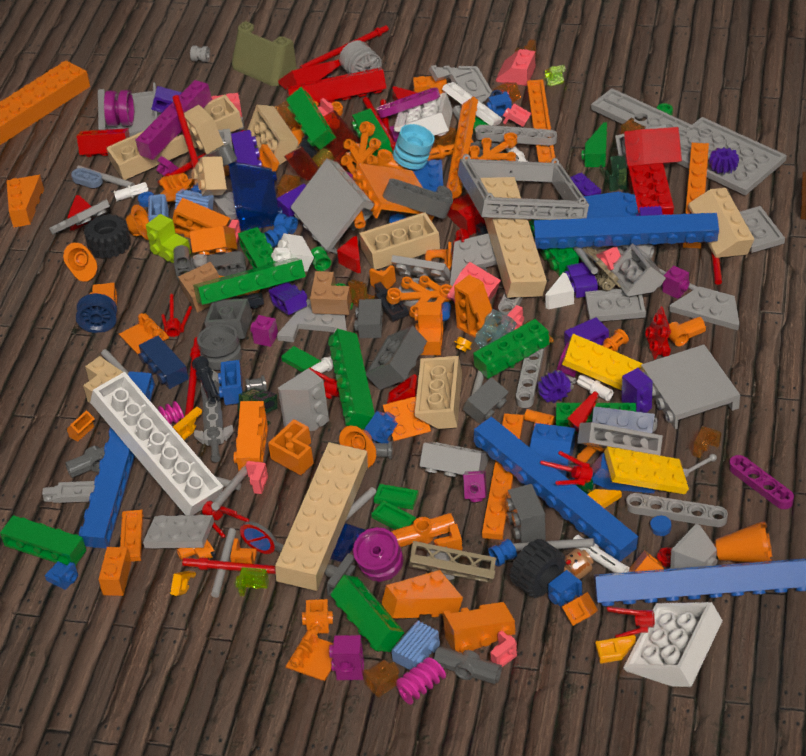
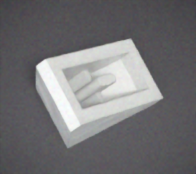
M563 273L545 294L546 309L574 304V289L566 273Z

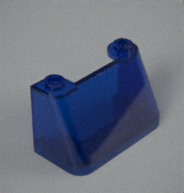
M230 163L229 171L234 205L240 230L246 231L256 227L274 226L276 216L279 213L283 214L282 206L278 207L275 191L276 171H272V168L252 164Z

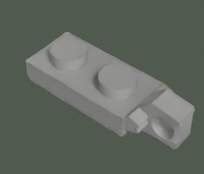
M94 481L58 482V485L54 487L43 488L42 495L45 502H89L90 493L94 491L95 485Z

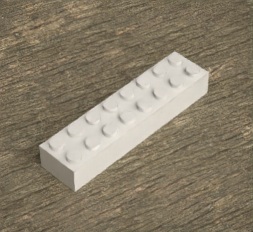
M125 372L92 391L90 403L186 516H193L201 511L207 501L211 500L214 502L222 493L223 485Z

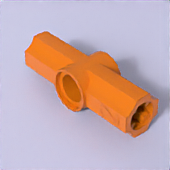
M451 513L432 519L419 517L412 525L391 532L397 538L400 547L413 544V541L428 544L435 536L448 533L449 525L455 523Z

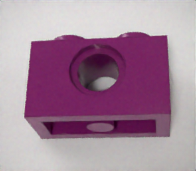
M361 635L334 636V645H330L329 655L332 658V671H336L337 680H363L365 661Z

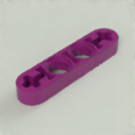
M430 88L378 107L377 111L381 118L436 100L440 97L438 88Z
M735 455L730 459L729 470L732 474L780 509L792 507L794 500L792 491L746 457ZM756 474L759 477L756 479H752L748 475ZM771 485L774 489L766 490L764 486Z

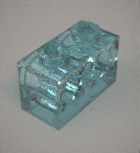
M492 309L491 313L486 316L483 327L477 332L474 342L480 348H483L512 332L517 323L511 317Z

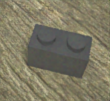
M359 300V307H356L355 310L356 318H358V320H355V331L359 332V338H382V300Z
M491 377L467 399L463 410L481 424L485 419L493 417L497 408L502 409L507 403L506 397L509 392Z

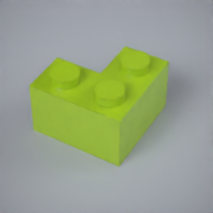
M159 214L146 224L150 250L153 254L174 263L173 250L175 247L184 245L190 251L189 240L175 233L172 219Z

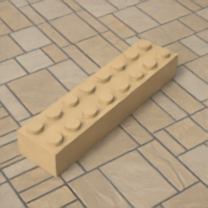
M226 95L210 101L203 108L213 117L218 130L230 129V132H233L243 127L238 109ZM183 131L153 160L139 154L135 139L142 132L106 147L111 164L124 180L159 165L160 162L157 160L161 155L170 160L188 152ZM191 134L194 147L197 148L195 144V141H197V139Z
M515 177L480 178L488 193H492L494 197L521 198ZM484 217L507 298L543 296L547 280L528 219Z
M328 443L275 565L276 580L278 582L315 591L318 590L367 470L368 456L366 450Z

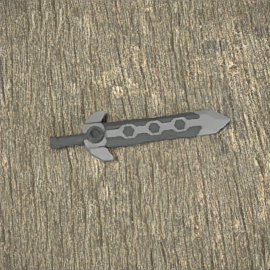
M213 371L212 379L219 394L218 374ZM201 382L204 433L203 431L195 430L194 437L202 444L206 443L207 446H211V461L219 462V444L224 443V440L227 441L231 436L233 425L227 426L223 430L221 401L218 402L216 400V404H210Z

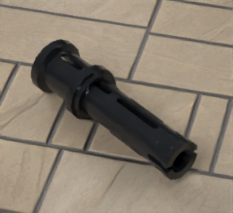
M199 356L193 360L192 367L196 370L197 379L202 382L208 402L216 404V400L220 401V396L212 379L213 371L208 366V359L205 356Z

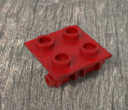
M660 306L658 312L653 317V321L645 331V337L648 340L650 351L655 360L658 355L666 357L671 352L667 340L671 334V329L663 306Z

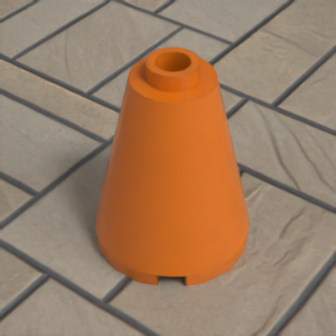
M766 521L756 523L716 539L714 546L717 549L716 556H718V559L748 563L772 561L770 558L772 557L769 533L766 534L765 529L767 528Z

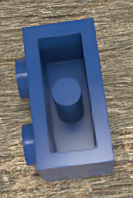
M240 360L220 362L221 373H218L219 384H222V386H219L220 398L224 397L225 405L240 403V401L244 400Z

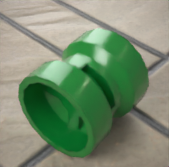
M315 247L311 250L314 256L312 263L317 271L327 270L331 266V260L323 247Z

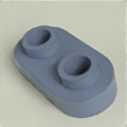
M77 168L71 173L73 182L83 186L98 188L103 183L102 175L92 170Z

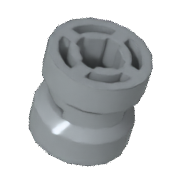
M193 45L190 51L191 61L197 62L201 60L202 62H208L210 58L209 47L203 46L199 48V46Z

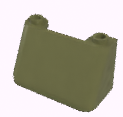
M244 21L238 26L232 58L233 69L270 86H279V79L292 70L297 69L293 40L278 37L273 42L253 34V24Z

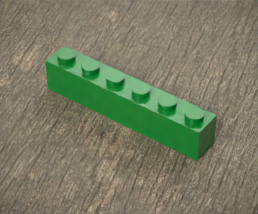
M295 257L194 284L193 287L197 303L204 305L304 278L306 275L302 259Z
M337 328L334 334L330 336L328 345L330 346L331 359L333 360L343 416L347 426L352 425L365 429L375 412L358 336L356 333Z

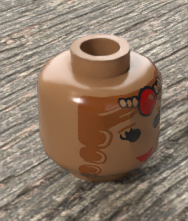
M574 549L565 556L566 565L564 571L568 570L579 580L592 571L594 561L586 550Z

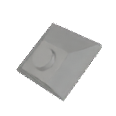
M696 523L671 549V569L717 564V549L699 524Z

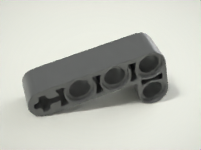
M230 144L220 146L202 156L222 157L223 167L238 159Z
M389 179L383 193V197L387 201L439 218H446L453 203L452 191L445 186H438L436 192L397 179Z
M184 245L175 247L173 250L174 266L177 279L179 280L178 276L194 270L196 267L193 264V257L190 256L188 247ZM235 251L207 255V263L211 262L220 276H228L246 271L245 255L242 252Z

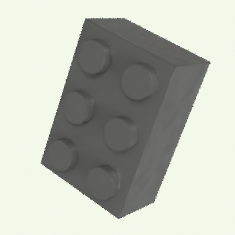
M413 325L389 335L366 371V376L379 390L386 387L390 388L398 382L402 383L409 377L408 373L416 365L418 356L423 353L427 340Z

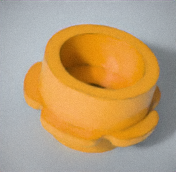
M460 336L457 341H454L457 344L456 348L464 352L467 349L471 350L472 342Z

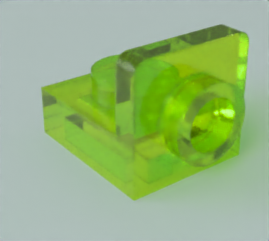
M565 64L545 70L548 86L564 83L562 73L566 71Z
M242 567L240 576L237 575L235 586L239 589L240 596H245L247 587L268 589L269 585L267 569Z

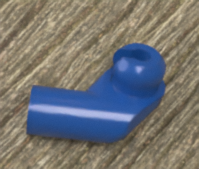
M448 302L442 304L443 322L450 317L451 304Z

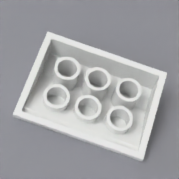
M447 93L440 94V97L436 100L398 112L394 130L400 132L404 125L417 124L430 130L434 136L446 134L449 131L453 112Z
M712 602L656 603L653 609L655 626L654 628H649L648 633L640 634L624 666V670L672 687H691L718 632L722 619Z

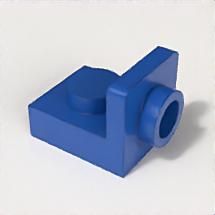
M57 562L45 574L46 581L64 590L74 583L78 577L76 566L72 562L68 565Z

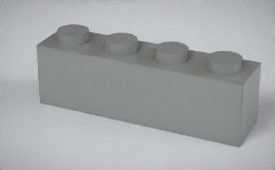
M589 422L580 423L578 444L607 448L608 446L660 456L663 435Z

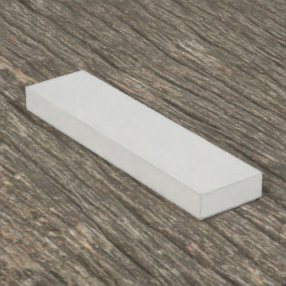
M454 82L445 84L442 88L443 91L461 104L473 97ZM478 101L476 115L489 125L495 126L500 124L502 118Z

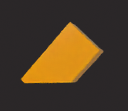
M194 408L173 426L174 430L183 440L194 432L196 428L194 423L197 417L202 414L201 408Z
M595 489L587 495L603 508H606L620 499L622 492L618 490Z
M189 570L174 573L170 594L175 596L185 594L189 589L188 582L190 578H195L196 572Z
M631 635L595 641L600 664L622 660L635 644L636 636Z

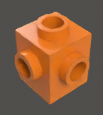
M328 599L306 600V612H302V624L307 625V631L315 629L318 634L329 633V624H333V611H328Z

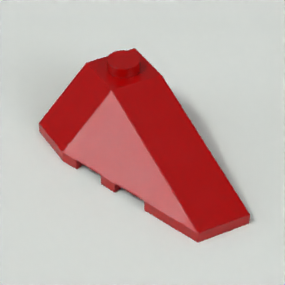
M338 59L292 70L279 79L278 83L286 89L288 86L320 80L340 66V61Z

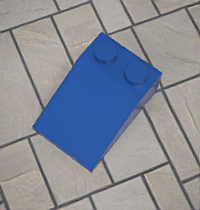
M612 192L584 196L589 204L587 218L626 217L639 214L636 197L630 193Z
M535 423L530 448L547 462L570 467L571 461L559 455L558 452L562 451L570 456L573 455L575 428ZM557 469L567 478L568 471Z

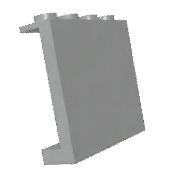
M153 82V91L132 94L134 100V122L132 126H122L121 123L115 127L107 125L104 114L105 90H98L99 130L129 128L130 137L144 131L162 113L151 110L157 89L156 83Z
M327 158L292 204L291 209L295 212V217L304 223L303 226L312 233V237L316 241L320 242L321 247L326 252L337 254V249L334 247L357 215L363 208L371 210L375 204L338 162Z
M705 345L641 364V371L653 380L652 397L656 400L659 410L662 409L667 422L671 423L674 429L678 428L679 419L728 404L732 411L739 409V392Z

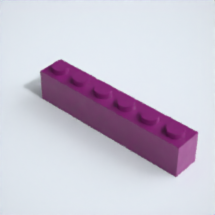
M194 80L179 95L184 113L197 105L204 108L212 100L208 84ZM174 102L135 139L140 156L153 160L182 131Z

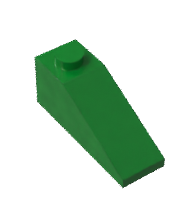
M604 122L585 143V150H582V160H585V167L606 166L607 122Z

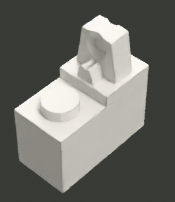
M285 233L278 242V247L274 249L271 255L272 259L277 262L295 257L302 259L306 272L314 259L302 236Z

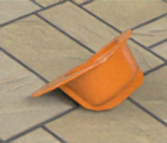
M134 205L131 213L126 217L128 229L132 235H142L145 239L149 240L146 230V224L149 223L148 214L142 206Z
M77 242L71 243L66 247L63 258L73 275L83 282L91 280L97 272V262L91 251L83 244Z
M357 426L345 427L339 435L340 445L366 450L368 456L367 468L374 464L377 453L369 432Z

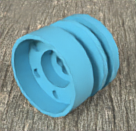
M417 124L404 125L400 130L393 151L394 160L401 166L409 169L423 168L426 166L435 140L434 135L423 126Z

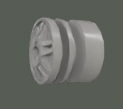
M360 40L348 43L340 53V65L349 74L382 66L380 57L365 42Z

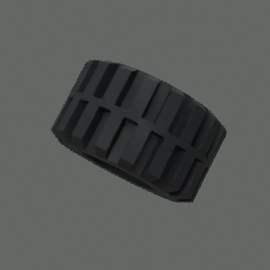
M115 214L100 215V217L90 220L85 226L84 235L87 247L95 257H117L119 254H123L125 250H128L129 245H131L127 222L121 216L118 217Z
M536 539L525 546L514 560L510 571L511 582L532 598L542 597L548 593V584L564 572L566 557L544 539Z

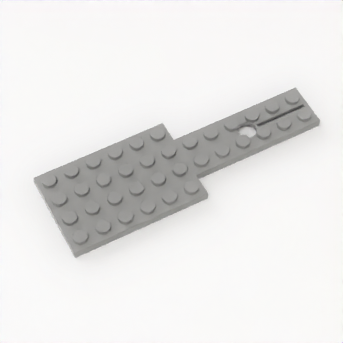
M612 88L591 104V110L634 130L648 129L661 125L679 127L682 162L676 163L688 169L690 167L691 143H709L707 178L745 196L786 161L787 155L704 117H701L691 125ZM644 116L647 117V119H646L645 121H637V120L635 119V117H636V118H643ZM725 147L728 149L731 147V150H736L739 163L737 169L732 171L731 174L728 172L725 175L723 173L717 174V171H712L709 158L711 152L716 150V148L722 149Z

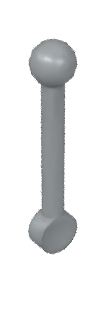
M710 454L709 458L689 469H683L685 477H688L690 472L704 464L716 461L717 456Z

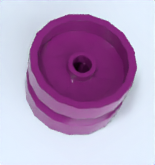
M115 90L105 92L104 114L109 127L118 126L119 123L122 126L133 125L134 100L130 90H121L119 94Z
M378 527L367 529L359 535L354 543V558L359 569L368 579L379 582L390 580L401 570L404 561L403 552L397 538L391 531Z

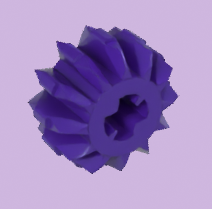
M725 147L722 149L716 148V150L711 152L709 158L712 171H717V174L723 173L725 175L727 172L731 174L732 171L737 169L739 163L736 150H731V147L728 149Z
M554 370L552 373H547L546 376L541 377L542 380L538 382V392L546 402L552 401L555 403L557 400L561 401L563 397H568L567 393L571 391V381L565 373Z

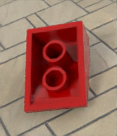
M679 127L640 129L624 132L627 166L682 162Z
M469 194L453 200L447 216L460 229L467 230L470 236L476 233V224L482 222L486 226L484 217L480 215Z

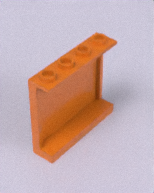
M358 163L353 171L352 178L375 204L371 209L375 218H378L381 209L414 214L424 213L392 203L383 197L389 179H397L422 187L413 171ZM427 214V216L432 222L434 216Z

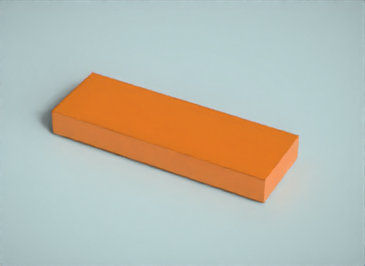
M143 510L122 511L120 547L128 548L131 562L141 561Z

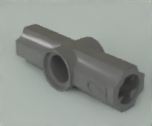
M91 446L85 451L84 455L65 462L70 477H75L90 470L99 472V463L105 454L104 447Z
M440 646L435 652L434 660L443 668L454 671L458 677L464 680H471L474 677L496 684L500 679L502 665L481 659L477 653L471 650H465L461 653Z

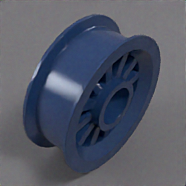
M93 293L85 295L77 303L76 321L82 329L88 332H106L116 324L117 305L112 298L104 294Z

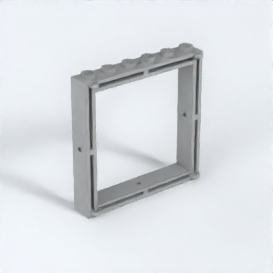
M464 154L463 158L460 159L458 176L482 217L544 220L587 218L589 204L557 158H553L551 163L470 159L469 154ZM515 177L516 181L552 182L563 200L494 197L492 193H488L480 178Z

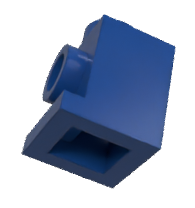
M505 91L501 95L489 97L486 107L498 116H503L507 108L511 109L512 100L507 91Z
M376 411L364 430L369 432L374 441L388 443V438L398 423L395 421L396 417L393 414Z
M568 570L564 571L548 584L549 599L552 603L558 604L560 607L563 606L565 603L572 601L575 596L579 597L582 595V581Z

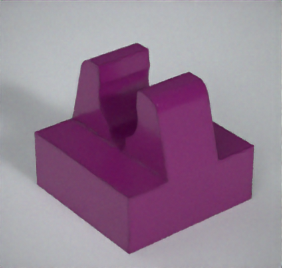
M162 155L157 160L160 162L157 171L163 176L178 169L177 166Z

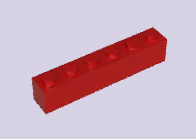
M379 67L288 86L286 89L289 97L302 87L320 105V99L322 98L327 102L333 103L336 101L335 99L342 98V100H347L353 95L358 97L365 96L367 92L380 93L383 91L382 89H386L384 71Z

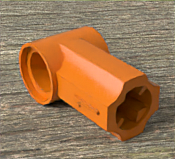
M386 149L379 150L376 166L408 170V168L401 166L394 160L390 151Z
M701 317L682 324L678 322L669 324L671 329L669 338L678 347L685 345L689 338L706 332V326Z

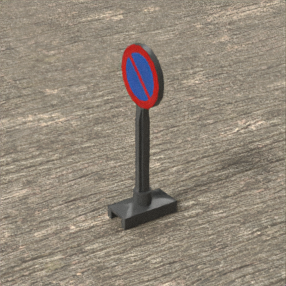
M251 521L243 523L240 527L241 537L252 549H256L257 552L263 554H271L275 550L281 553L284 545L278 543L272 533L262 525ZM348 553L339 567L332 564L327 565L325 575L330 577V580L327 582V596L332 597L330 594L343 575L351 576L354 572L355 566L352 565L355 560L354 555Z

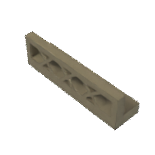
M413 541L408 567L432 572L440 570L443 574L492 583L495 575L496 558ZM416 547L425 549L429 556L415 555ZM442 552L446 553L450 560H440L434 556ZM462 556L466 557L471 564L464 565L456 563L455 560ZM480 561L491 562L490 569L479 568L476 564Z

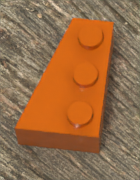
M34 175L6 180L8 208L13 228L30 225L36 212L35 207L40 202V195L44 192L41 176Z
M182 198L174 210L172 220L175 233L184 234V237L190 238V231L229 226L230 217Z
M471 275L466 276L454 286L457 328L486 343L500 331L484 283Z
M240 401L238 437H236L237 451L234 452V463H237L239 471L243 466H246L247 461L264 462L268 434L264 401Z
M438 570L386 585L382 606L392 618H419L420 614H431L432 617H438L439 614H443V611L447 610L450 613L459 612L463 597L445 575Z
M504 602L480 605L479 609L469 610L468 607L461 608V612L450 613L449 610L443 611L445 638L452 650L461 653L465 650L473 651L489 646L491 643L498 641V633L500 631L507 635L515 634V620Z

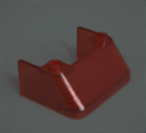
M335 110L323 117L336 138L325 146L329 152L317 165L302 146L284 156L299 176L305 180L310 181L327 158L338 162L347 171V166L341 164L342 157L347 152H350V150L344 147V142L347 139H351L355 143L360 144L359 139Z

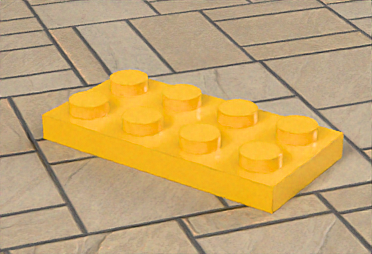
M572 334L562 365L620 390H622V376L636 368L641 370V364H643L576 334Z
M608 446L604 451L612 482L686 494L689 490L680 459Z

